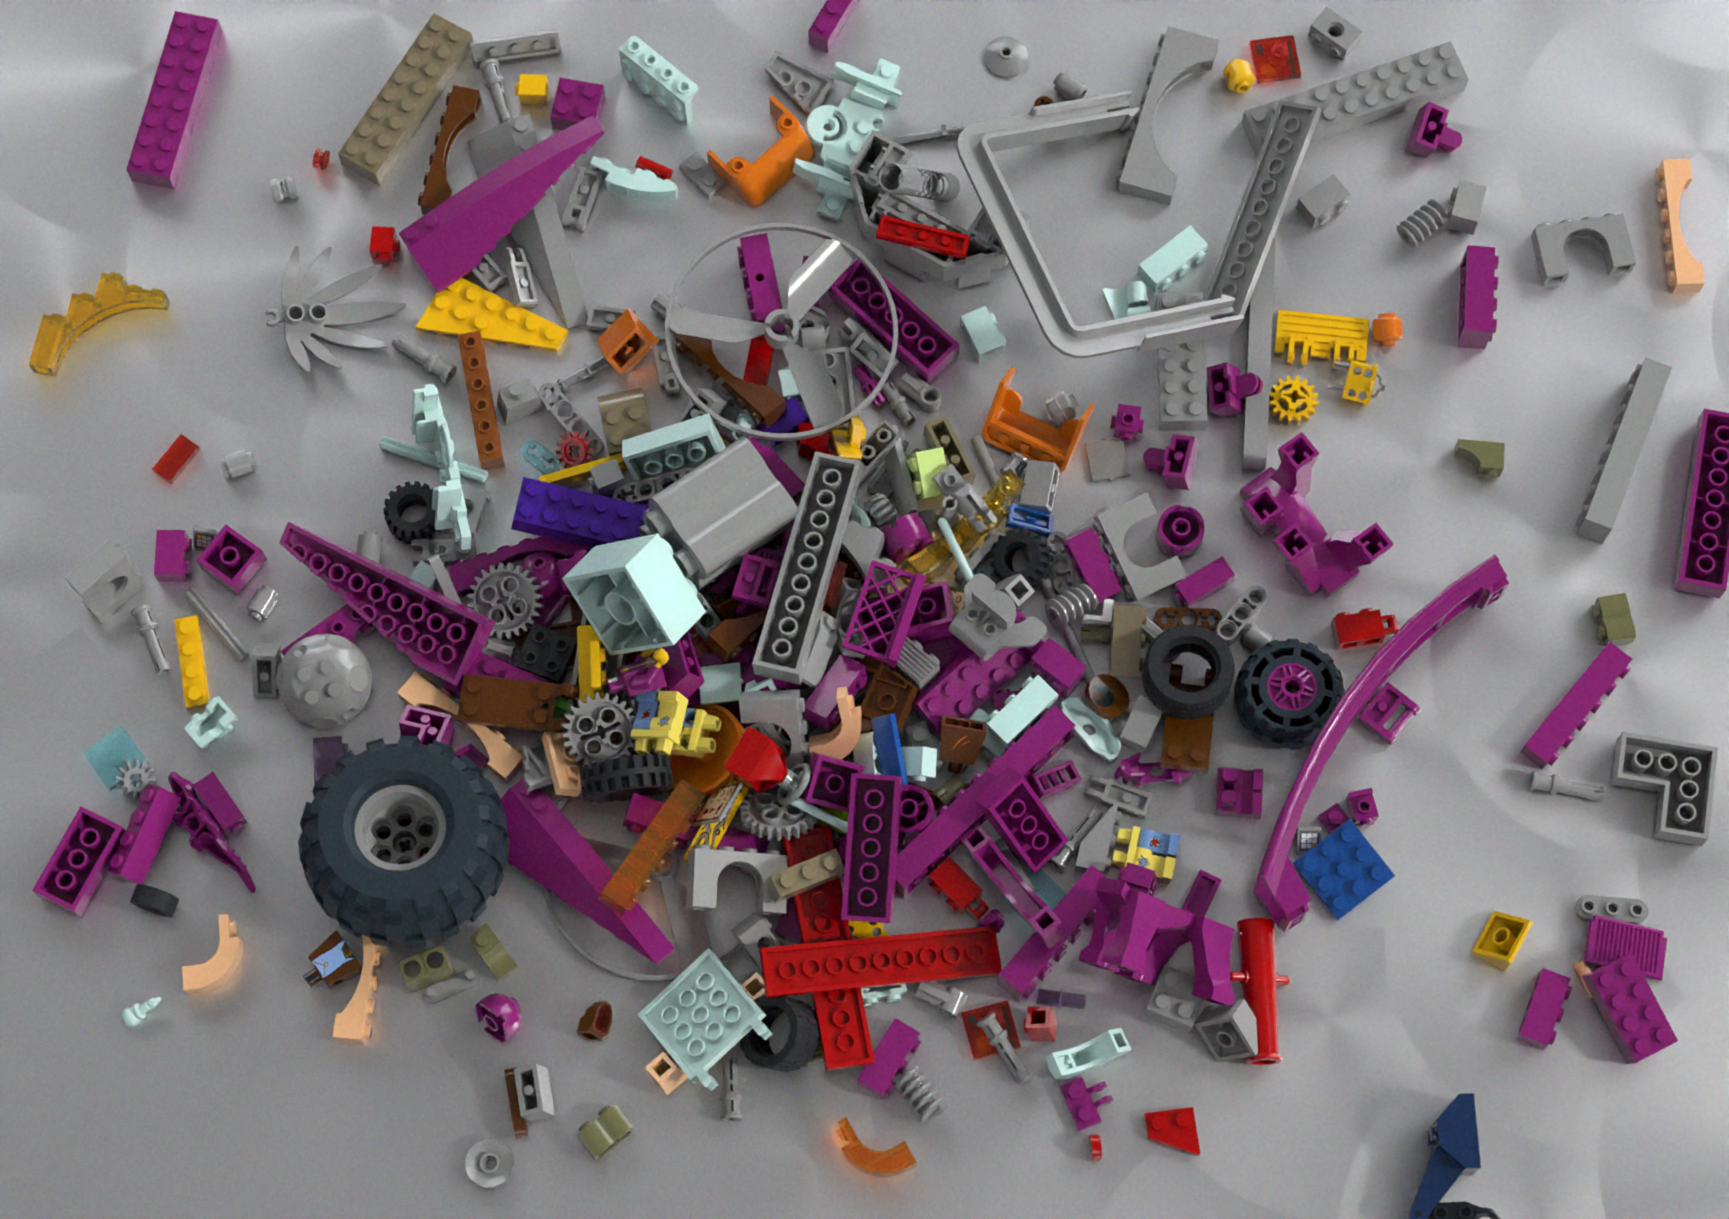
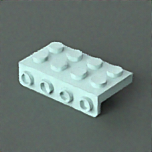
M635 35L631 36L619 48L623 76L629 81L633 80L636 82L643 93L652 95L659 106L668 108L676 120H682L688 125L693 120L691 98L698 92V86Z

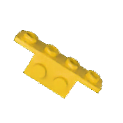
M857 415L850 419L847 430L835 429L830 432L839 457L852 460L862 459L860 444L861 441H865L866 428H864L863 421Z
M591 625L578 626L580 700L585 702V694H588L593 699L595 692H598L600 698L603 697V685H607V672L603 671L602 662H606V649L602 648V642Z

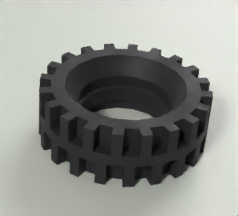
M645 754L641 756H623L616 759H606L602 762H593V764L584 765V767L579 769L583 800L589 803L627 801L632 798L634 793L650 797L654 796V794H662L664 791L674 789L671 761L668 755Z

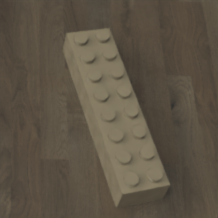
M433 13L339 151L338 156L342 166L378 185L382 183L471 51L470 41H473L471 32Z

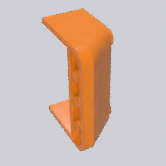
M773 95L769 98L770 114L777 120V131L783 137L754 163L750 164L742 157H735L725 164L711 150L707 152L708 164L726 181V185L748 206L754 208L762 206L797 175L792 172L796 158L811 163L815 157V148L798 119Z
M1011 367L999 383L982 429V436L988 443L1009 453L1013 451L1018 452L1028 460L1054 462L1059 467L1061 473L1068 466L1086 430L1095 405L1090 404L1080 420L1070 418L1062 424L1061 429L1020 411L1022 398L1018 392L1009 388L1016 370Z

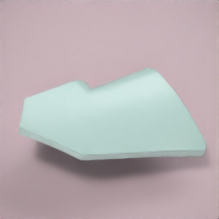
M1135 281L1128 283L1126 289L1103 288V293L1114 319L1151 312L1150 305H1148L1145 282Z

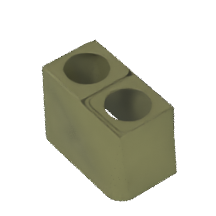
M442 945L398 961L406 986L413 992L450 978L454 974V968L448 952ZM441 953L444 958L443 964L435 969L429 967L427 957ZM418 962L421 967L419 975L412 978L406 976L404 967Z

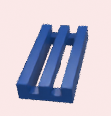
M1014 503L1008 505L1006 527L1020 528L1022 530L1028 529L1047 538L1052 533L1054 514ZM1014 512L1027 515V517L1014 514ZM1036 518L1046 520L1048 523L1036 520Z

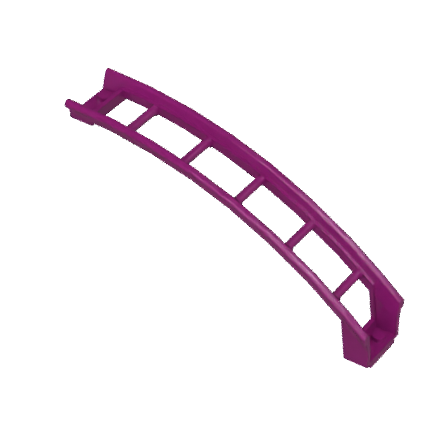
M1495 554L1446 587L1413 615L1389 639L1343 694L1313 742L1279 813L1253 889L1255 897L1262 903L1279 930L1282 929L1283 932H1286L1301 923L1310 910L1311 898L1287 854L1304 807L1324 766L1348 727L1375 692L1414 651L1448 622L1471 607L1472 610L1475 608L1484 609L1503 596L1509 582L1506 579L1507 574Z

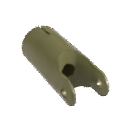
M969 765L962 768L961 773L953 775L930 794L936 809L940 810L944 805L950 806L955 801L953 797L961 789L966 790L972 785L971 783H964L959 778L968 769Z

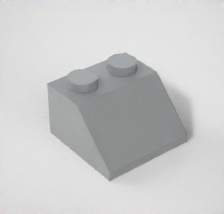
M1245 999L1235 1000L1232 1007L1220 1004L1206 1006L1194 1023L1217 1062L1256 1056L1258 1053L1256 1017Z

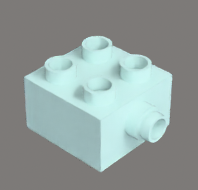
M658 533L595 546L562 578L610 656L672 646L706 612L697 598L695 585L683 575L675 562L672 547Z

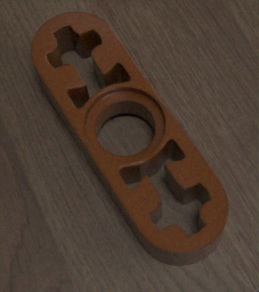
M1162 607L1155 612L1153 622L1163 631H1167L1169 628L1185 625L1181 621V617L1185 614H1190L1194 617L1195 622L1192 624L1193 626L1198 624L1199 615H1202L1201 620H1207L1211 615L1214 620H1217L1214 622V625H1209V621H1201V625L1197 626L1209 629L1210 632H1215L1219 622L1222 620V615L1218 610L1210 608ZM1162 614H1166L1168 619H1174L1175 614H1178L1177 625H1174L1175 620H1168L1167 624H1163L1162 620L1158 618H1161Z
M517 1067L505 1069L504 1073L516 1139L529 1137L527 1121L520 1115L514 1069H517Z

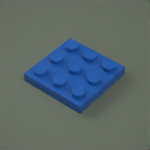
M1351 819L1293 862L1337 920L1395 877L1394 873Z

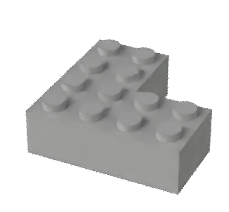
M1622 732L1616 740L1612 785L1659 792L1654 838L1702 846L1709 838L1718 747Z

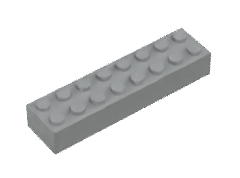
M1645 358L1642 365L1637 364L1629 379L1627 392L1624 393L1620 403L1622 406L1614 419L1612 432L1609 433L1607 438V446L1599 459V467L1590 483L1592 486L1584 499V507L1575 525L1579 526L1577 535L1603 544L1612 530L1672 367L1649 358Z

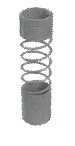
M898 163L886 164L879 173L880 186L883 190L890 193L950 202L960 192L959 180L951 173ZM924 175V178H925V179H924L923 185H922V189H923V190L920 192V191H919V188H920L921 182H922V178H921V177ZM945 176V178L948 181L949 187L947 194L941 198L940 196L943 194L945 188V182L943 179V177ZM942 179L943 189L938 195L939 180Z

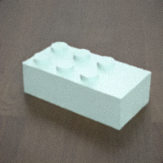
M709 413L622 441L623 460L635 482L688 467L696 468L726 448ZM666 480L664 484L672 482L673 480ZM649 485L644 486L641 489V491L650 489L652 487Z

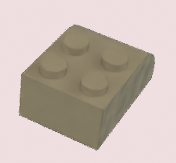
M642 387L597 396L609 456L622 453L623 440L651 432Z

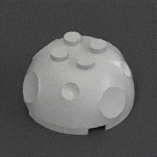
M315 634L303 638L286 652L277 668L276 687L283 704L296 719L316 728H333L353 719L364 708L371 693L372 672L367 658L353 642L339 635Z

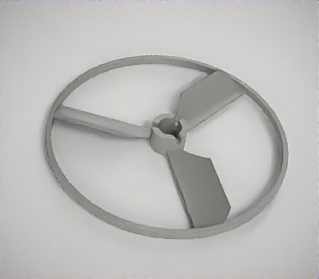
M759 224L739 229L714 241L692 259L684 269L673 288L666 310L665 343L672 371L685 394L705 414L709 413L711 418L717 423L732 431L759 439L774 441L807 439L825 434L848 423L851 418L859 415L871 404L879 394L889 377L897 351L898 320L891 293L878 270L867 257L845 240L821 229L802 224ZM771 230L797 231L825 239L789 279L788 309L772 311L766 317L765 323L673 308L680 287L694 267L712 251L731 240L756 232ZM857 258L872 273L886 297L893 324V344L888 365L878 385L857 408L839 419L843 405L823 356L806 350L795 343L799 336V321ZM776 324H786L792 331L791 335L787 337L786 335H777L771 329ZM670 329L677 334L729 343H738L764 335L769 346L777 350H783L814 429L797 433L761 432L734 424L709 409L691 391L680 374L672 353Z
M651 746L650 753H656L654 752L655 750H653ZM635 749L629 750L630 756L639 755L635 752ZM564 795L557 805L561 812L572 796ZM708 795L702 797L686 796L676 808L697 815ZM775 837L776 851H780V855H782L781 842L777 841ZM584 838L613 873L643 865L646 874L652 880L661 883L683 971L708 948L712 950L702 910L686 909L687 887L674 879L680 868L678 855L683 851L682 849L675 848L670 842L668 845L667 842L656 841L649 844L643 852ZM659 853H666L672 857L671 863L668 866L669 869L664 872L663 870H655L650 866L652 858ZM543 888L548 909L556 925L569 943L592 963L613 974L640 981H674L681 974L643 975L627 972L600 961L583 949L566 931L554 910L549 890ZM739 943L731 951L720 957V961L725 963L739 953L743 946Z

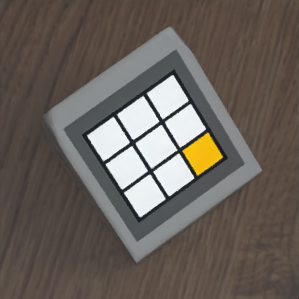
M193 526L194 549L204 551L218 534L215 529Z
M1298 827L1296 829L1297 855H1304L1321 841V827Z

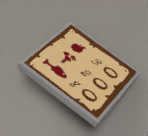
M737 782L724 785L715 793L708 795L691 825L696 827L721 822L723 818H726V813L733 807L732 803L743 783Z

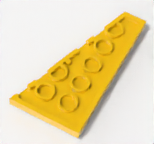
M460 278L440 293L436 292L415 327L416 331L424 332L426 330L441 335H459L480 331L483 341L493 343L495 341L504 342L512 346H516V344L530 346L532 349L558 352L569 334L568 330L522 307H517L514 303L464 278Z

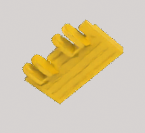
M1278 309L1274 353L1284 354L1285 347H1288L1287 363L1291 364L1294 360V348H1302L1301 365H1307L1308 349H1311L1310 357L1330 359V351H1332L1333 365L1335 360L1340 361V352L1348 353L1346 363L1350 364L1351 360H1354V354H1356V361L1365 363L1369 319Z

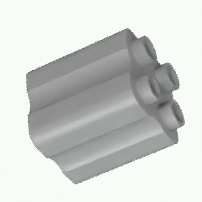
M743 436L650 498L648 502L649 509L644 511L642 516L644 525L639 527L638 530L641 537L658 533L662 539L670 544L673 549L675 562L683 575L692 581L698 592L741 563L744 553L752 555L754 551H758L760 547L766 546L785 533L790 527V521L797 516L798 508L783 485L771 473L752 443Z

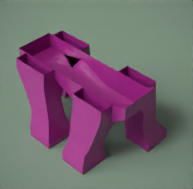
M1301 432L1279 447L1278 453L1281 463L1277 470L1270 467L1241 488L1239 493L1247 501L1240 507V511L1261 536L1270 529L1277 537L1273 539L1272 543L1284 556L1287 569L1309 596L1321 590L1326 598H1328L1357 577L1360 573L1359 567L1374 562L1393 547L1394 543L1377 523L1364 531L1341 529L1329 537L1310 506L1303 499L1310 491L1312 468L1320 453Z
M1099 877L1096 887L1098 897L1092 937L1089 944L1080 952L1078 961L1099 969L1115 971L1114 974L1134 982L1155 986L1157 976L1164 965L1167 964L1180 946L1190 941L1193 947L1195 983L1191 995L1214 1004L1233 1006L1235 996L1230 983V949L1235 929L1207 917L1193 915L1168 905L1166 901L1143 892L1131 890L1126 881Z

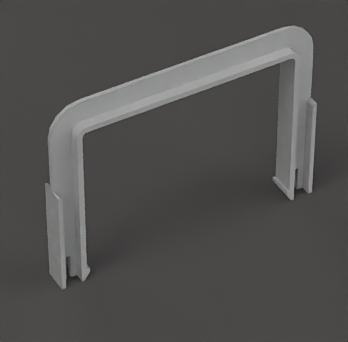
M1130 90L1032 107L1029 114L976 122L966 126L957 139L956 149L958 157L1045 338L1061 354L1072 358H1090L1138 348L1136 352L1139 353L1235 333L1245 318L1241 314L1211 319L1233 314L1234 312L1232 305L1235 302V298L1222 294L1218 299L1085 326H1077L1073 322L992 152L1119 129L1121 132H1124L1132 124L1139 112L1138 107L1125 109L1130 107L1128 102L1131 96Z

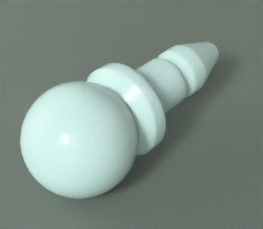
M151 998L148 1002L146 1001L141 1005L136 1003L133 1007L126 1008L121 1014L122 1022L126 1026L137 1025L140 1019L146 1017L148 1011L159 1004L161 998Z

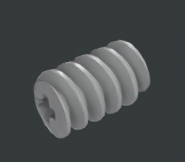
M1430 199L1427 204L1420 207V210H1416L1413 215L1403 220L1400 226L1397 225V232L1406 243L1415 248L1417 246L1416 240L1419 242L1424 241L1423 235L1429 237L1431 235L1430 230L1435 232L1438 230L1437 225H1444L1445 209L1437 201Z
M1079 584L1069 591L1049 599L1045 604V612L1050 624L1055 628H1060L1061 624L1066 625L1069 620L1074 621L1076 616L1082 617L1084 613H1089L1091 609H1097L1099 603L1095 593L1088 585Z
M917 1066L899 1080L900 1082L896 1089L898 1091L905 1090L902 1097L904 1099L910 1098L908 1105L910 1107L916 1106L914 1113L916 1115L922 1114L920 1121L923 1123L937 1117L948 1105L939 1106L943 1100L942 1097L934 1100L933 1097L937 1091L932 1090L928 1092L927 1089L931 1083L922 1084L925 1075L916 1076L919 1070Z

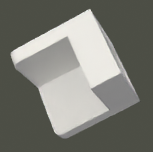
M1104 599V603L1098 604L1097 609H1091L1089 613H1084L1082 625L1101 628L1104 625L1110 628L1114 600Z

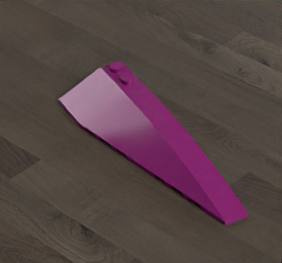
M594 116L588 117L511 158L398 233L438 293L475 269L482 262L480 259L496 247L494 244L503 235L506 237L511 232V227L516 221H521L546 195L545 191L551 185L555 186L562 173L567 168L571 169L576 164L575 160L581 154H585L602 137L605 132Z
M287 523L279 544L297 560L303 562L315 576L320 577L332 591L338 593L342 600L368 623L374 625L379 630L378 632L392 641L396 648L410 657L411 661L422 669L459 686L464 674L468 672L487 643L496 621L294 523Z
M523 777L508 789L501 798L510 842L508 864L516 867L521 873L538 882L540 886L554 893L559 899L578 912L595 921L597 925L614 934L616 938L630 945L635 951L657 965L676 950L644 909L541 788L527 792Z

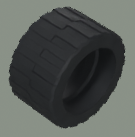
M763 995L756 998L754 1001L766 1014L761 1021L770 1030L777 1016L785 1012L789 1020L790 1033L785 1046L781 1051L774 1054L770 1047L769 1038L765 1041L754 1029H751L739 1041L744 1056L756 1066L783 1072L796 1071L802 1066L807 1065L809 1060L814 1057L815 1051L819 1046L820 1031L815 1011L807 1003L786 996L766 998Z

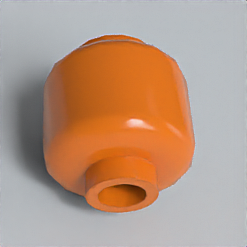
M1396 313L1378 314V318L1373 320V338L1376 342H1382V347L1395 346V341L1403 338L1402 320L1396 316Z

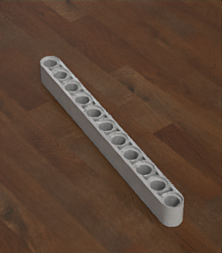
M1273 238L1248 304L1245 374L1251 372L1262 379L1263 388L1259 394L1244 398L1242 469L1265 470L1276 238Z

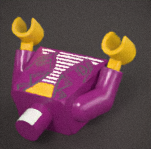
M662 647L656 651L655 648L642 650V653L636 656L634 662L616 669L618 677L607 680L609 692L612 694L622 690L626 695L634 696L666 687L667 684L662 665L669 660L668 653Z

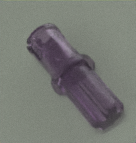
M1039 988L1037 1004L1059 1006L1058 1009H1061V1006L1084 1009L1086 996L1083 994L1063 992V989L1061 991H1052Z

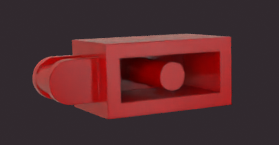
M1372 608L1362 609L1359 613L1350 614L1349 612L1339 613L1336 617H1333L1331 622L1336 650L1383 643L1386 635L1395 634L1399 630L1396 615L1381 616L1380 609L1373 610ZM1383 623H1388V628H1384Z
M950 856L928 875V881L930 882L928 886L936 895L941 894L946 899L945 904L953 912L957 910L962 915L967 911L975 920H978L990 909L980 898L983 890ZM976 901L979 906L974 910L971 905Z

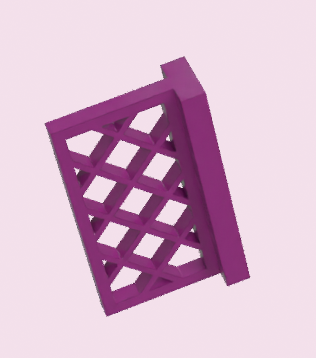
M872 560L842 648L887 663V666L896 668L927 575L921 573L915 575ZM874 568L884 571L887 579L876 583L872 576ZM899 577L909 579L908 587L900 591L893 581ZM890 582L895 593L884 598L879 587ZM875 589L880 600L869 605L865 594ZM906 593L903 600L901 594ZM898 597L902 606L900 609L891 612L886 601ZM883 604L888 614L876 619L871 608ZM868 610L873 621L861 626L857 618L858 614ZM890 618L894 629L884 634L879 623ZM856 623L858 628L853 630L854 625ZM875 625L881 636L869 641L864 630ZM860 632L866 642L856 646L850 644L849 640L852 635ZM883 639L887 647L885 655L875 652L871 644Z

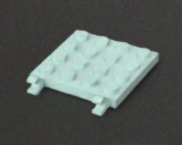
M709 948L638 1014L686 1076L693 1083L699 1079L710 1091L719 1084L707 1071L751 1029H754L765 1041L773 1034L761 1021L766 1014Z

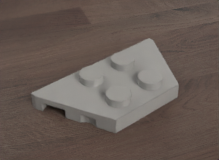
M542 739L524 745L521 755L526 791L530 792L552 784L553 781Z

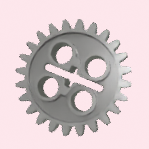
M499 563L498 570L494 565H490V573L482 570L483 578L475 576V580L478 582L477 586L470 585V588L474 590V594H467V597L472 598L473 602L467 604V606L473 607L474 611L496 621L494 618L496 611L502 610L504 614L503 620L495 622L490 636H494L497 632V637L502 639L506 633L507 638L512 639L513 632L519 637L521 636V629L529 632L527 624H537L533 617H541V614L536 610L537 608L544 607L543 604L538 603V599L543 598L544 595L537 594L536 592L542 587L540 585H533L537 578H528L531 572L529 570L521 573L522 566L520 565L514 570L513 563H508L506 569L503 563ZM511 579H514L517 586L514 591L510 592L507 584ZM498 581L501 583L502 592L497 586ZM493 588L495 597L489 601L486 598V592L488 589ZM504 596L510 599L507 601V605L501 603L504 600ZM519 601H523L525 610L519 614L516 611V604ZM510 612L513 614L514 620L510 619Z
M595 692L593 699L588 694H585V702L576 699L579 705L577 708L572 705L569 706L573 713L564 714L569 721L561 723L564 728H567V731L562 732L561 736L568 737V740L563 742V745L572 746L568 750V754L577 753L574 758L576 762L583 758L582 765L584 766L589 764V762L593 764V762H602L606 759H616L622 757L623 754L631 755L627 749L628 747L635 748V744L631 742L633 738L630 735L633 729L632 722L635 720L636 715L629 716L633 709L632 707L624 709L626 704L624 699L617 703V695H614L610 700L607 692L603 694L602 698H600L598 692ZM607 709L612 710L613 717L611 720L603 721L601 718L603 711ZM583 718H589L591 721L590 727L585 730L580 729L579 722ZM616 722H620V725L617 727L607 728ZM601 725L603 728H607L603 730L602 736H599L597 733H594L598 731L597 726ZM613 732L621 733V739L617 743L610 742L609 738ZM594 733L583 740L580 739L584 734ZM592 740L599 742V747L594 752L587 750V745Z
M767 789L762 793L752 790V795L746 794V800H743L742 806H740L741 822L745 823V829L751 828V834L758 832L759 838L767 835L768 840L776 837L777 841H780L781 837L790 840L791 835L799 838L800 832L807 834V829L813 830L814 824H817V818L791 804L781 805L777 800L778 789ZM785 790L784 798L787 797V790Z

